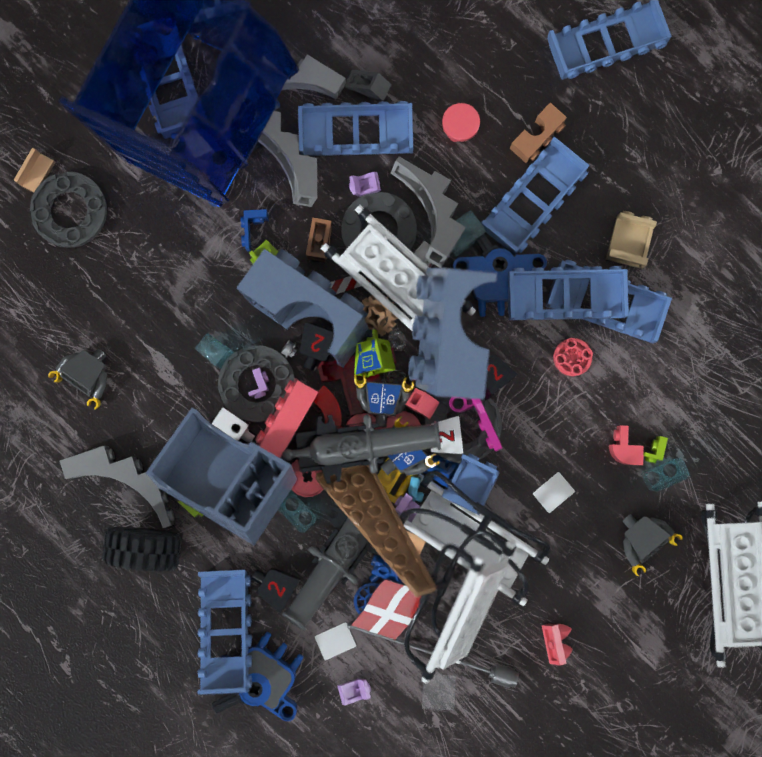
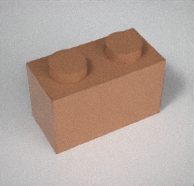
M312 218L306 250L307 259L326 262L325 252L320 248L325 243L329 245L332 221Z

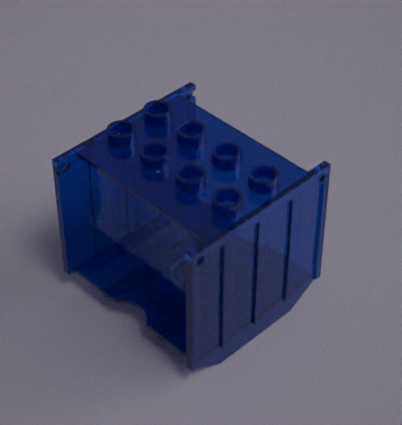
M129 0L74 101L71 102L61 97L59 103L123 161L222 207L223 204L229 202L225 194L237 171L248 166L247 160L270 117L280 107L277 97L285 82L297 74L300 69L278 31L253 10L250 2L246 0ZM189 33L192 38L199 39L203 43L222 50V53L217 60L216 72L210 86L202 95L197 97L172 145L169 147L135 131V128L184 38Z

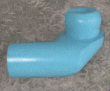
M411 476L408 493L413 498L412 501L422 502L424 493L418 492L421 478L417 476Z

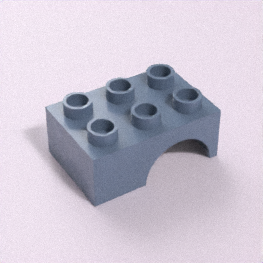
M264 249L237 286L238 291L252 306L287 330L295 322L307 317H319L332 323L334 326V338L328 352L333 355L337 364L344 368L356 351L357 343L363 341L366 337V331L369 330L365 322V318L368 315L363 310L365 306L348 293H344L340 300L336 298V292L330 288L332 284L315 271H312L308 278L305 277V271L298 266L300 262L285 250L280 249L276 256Z
M427 268V274L418 277L416 296L417 299L424 300L423 315L415 316L412 335L414 340H420L419 355L411 356L408 369L409 379L416 380V387L435 396L484 399L489 349L481 348L467 338L461 326L460 311L468 293L483 283L496 282L497 273Z
M191 408L146 472L158 488L252 545L256 544L298 480L291 464L253 442H250L249 445L244 444L226 435L208 422L194 408Z

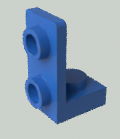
M266 209L245 210L244 216L241 217V228H244L245 235L241 236L242 247H245L247 252L251 251L250 222H253V224H264V221H269Z

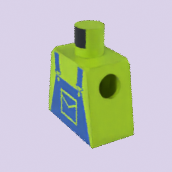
M367 330V341L357 343L355 375L363 376L365 374L366 377L395 370L390 342L379 339L378 330Z

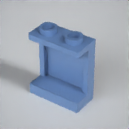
M470 453L468 456L463 454L461 457L462 461L452 482L470 499L484 506L500 473L496 470L497 466L486 462V464L478 462L480 458ZM450 486L447 490H444L443 498L480 515V512L473 509V506L461 498Z

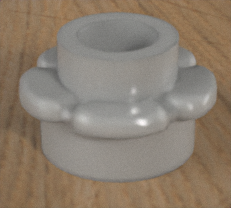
M289 340L282 348L281 353L285 355V358L288 356L292 357L298 349L295 347L296 342L293 343Z

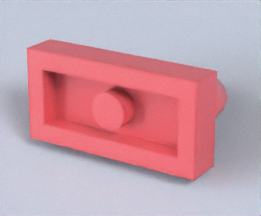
M548 623L542 625L549 663L553 665L567 664L566 659L570 656L573 649L566 644H562V640L569 635L572 628L564 624Z

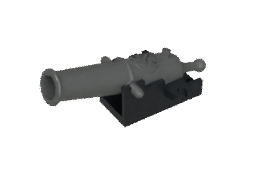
M326 415L328 417L327 423H323L322 416H318L316 429L295 432L297 450L286 449L282 457L287 461L298 458L299 471L301 473L322 470L327 484L331 483V475L336 476V482H341L342 468L369 465L370 472L375 474L378 471L377 464L384 463L383 458L380 457L432 448L441 450L438 421L428 425L374 429L379 427V425L372 422L369 415H365L361 423L341 426L335 425L332 415Z
M335 506L332 510L337 512V516L332 518L328 514L326 517L335 527L334 531L320 550L315 546L309 548V552L315 556L312 562L315 564L318 561V564L287 612H282L284 618L303 631H307V624L341 579L343 585H345L347 580L354 584L359 582V578L353 572L367 551L381 556L346 514Z

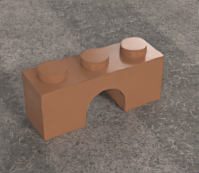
M549 103L535 120L541 127L542 134L533 136L524 130L512 142L510 149L525 163L530 159L534 161L540 154L538 150L542 146L546 148L553 139L552 136L555 132L559 134L565 128L564 122L567 117L552 103Z

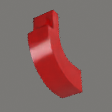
M323 386L318 391L313 402L322 410L325 423L328 421L326 415H332L335 425L341 426L342 413L339 403L331 391Z

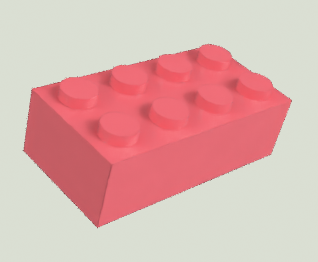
M296 378L288 382L284 389L286 391L285 396L278 399L275 404V413L270 414L265 422L267 427L264 432L260 431L255 439L256 445L281 458L318 394V391Z

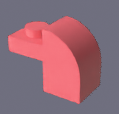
M415 388L405 405L410 410L430 420L440 402L429 394Z
M617 426V430H614L616 445H609L610 454L621 464L643 465L644 446L628 445L629 426Z

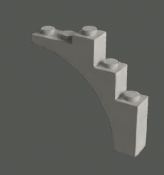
M308 54L305 59L299 61L297 69L278 58L275 63L273 62L269 66L268 73L248 62L246 67L243 66L239 72V80L242 86L240 85L236 89L232 102L229 101L225 108L243 111L261 97L287 89H308L337 99L345 87L346 78Z
M225 108L220 118V125L241 131L267 148L281 164L288 177L292 190L293 204L312 207L317 199V158L299 155V135L281 132V112L262 109L260 114H255L234 108Z
M398 157L391 174L401 180L415 193L423 204L430 221L431 241L424 259L442 268L466 228L451 219L458 206L457 202L444 195L451 180L436 171L430 175L403 158Z
M102 446L60 460L65 479L97 475L123 482L138 491L150 503L157 513L163 528L174 525L175 515L172 509L169 510L167 504L169 502L168 494L158 488L146 472L141 473V470H143L142 463L136 457H129L114 463L115 455L113 450L109 449V446Z

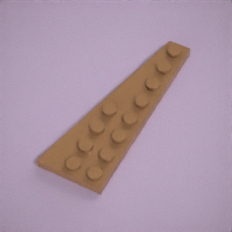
M369 465L342 468L341 482H336V476L331 475V483L328 484L325 482L322 472L316 473L315 478L415 597L434 592L436 586L377 474L370 472Z

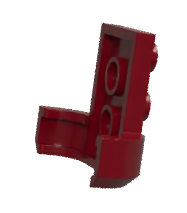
M391 347L394 364H396L397 361L395 358L394 350ZM351 356L344 368L339 366L336 360L330 362L321 361L318 366L321 382L342 381L350 416L368 412L362 409L357 399L356 384L354 382L355 356ZM380 374L366 377V382L382 383ZM356 375L357 380H363V376Z

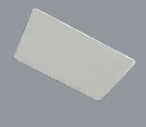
M557 472L538 488L533 495L546 511L551 513L570 497L575 490L560 472Z
M346 622L315 636L324 660H328L356 647Z

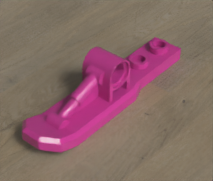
M451 397L449 405L457 413H463L475 407L480 417V420L477 422L481 430H486L488 435L486 442L489 448H494L496 452L503 449L481 399ZM463 399L464 405L461 409L454 407L455 400Z

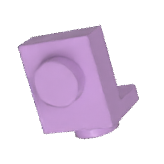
M371 172L359 177L354 175L349 177V187L353 195L361 197L365 194L381 191L377 172Z
M260 368L252 370L259 389L248 392L249 396L255 397V399L265 396V392L269 391L267 386L269 378L266 371L262 372Z
M407 493L404 497L400 496L394 504L396 506L395 510L399 515L403 511L421 508V506L412 501L413 498ZM417 513L410 514L407 520L412 522Z
M357 678L337 685L342 705L371 698V688L366 679Z

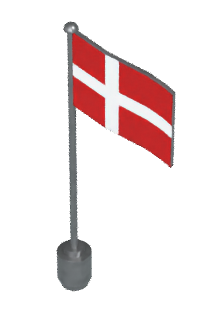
M385 579L375 589L360 615L353 623L349 622L347 624V628L349 630L350 628L404 645V641L397 639V637L412 620L420 604L421 596L415 597L405 584ZM409 643L410 648L433 654L432 650ZM461 661L460 663L489 673L492 683L507 688L516 687L519 672H516L513 668L498 663L495 667L492 666L491 669L466 661Z

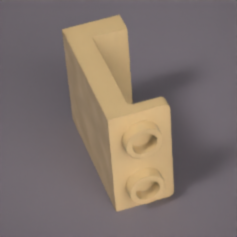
M620 212L616 216L606 260L643 269L647 266V253L653 229L657 222L648 216L637 217L632 212Z

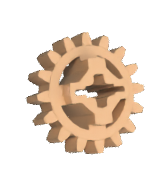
M373 295L369 296V299L365 298L362 300L365 306L363 310L367 312V308L369 310L365 318L369 330H378V334L381 336L385 335L386 332L392 331L391 327L396 326L394 320L398 318Z

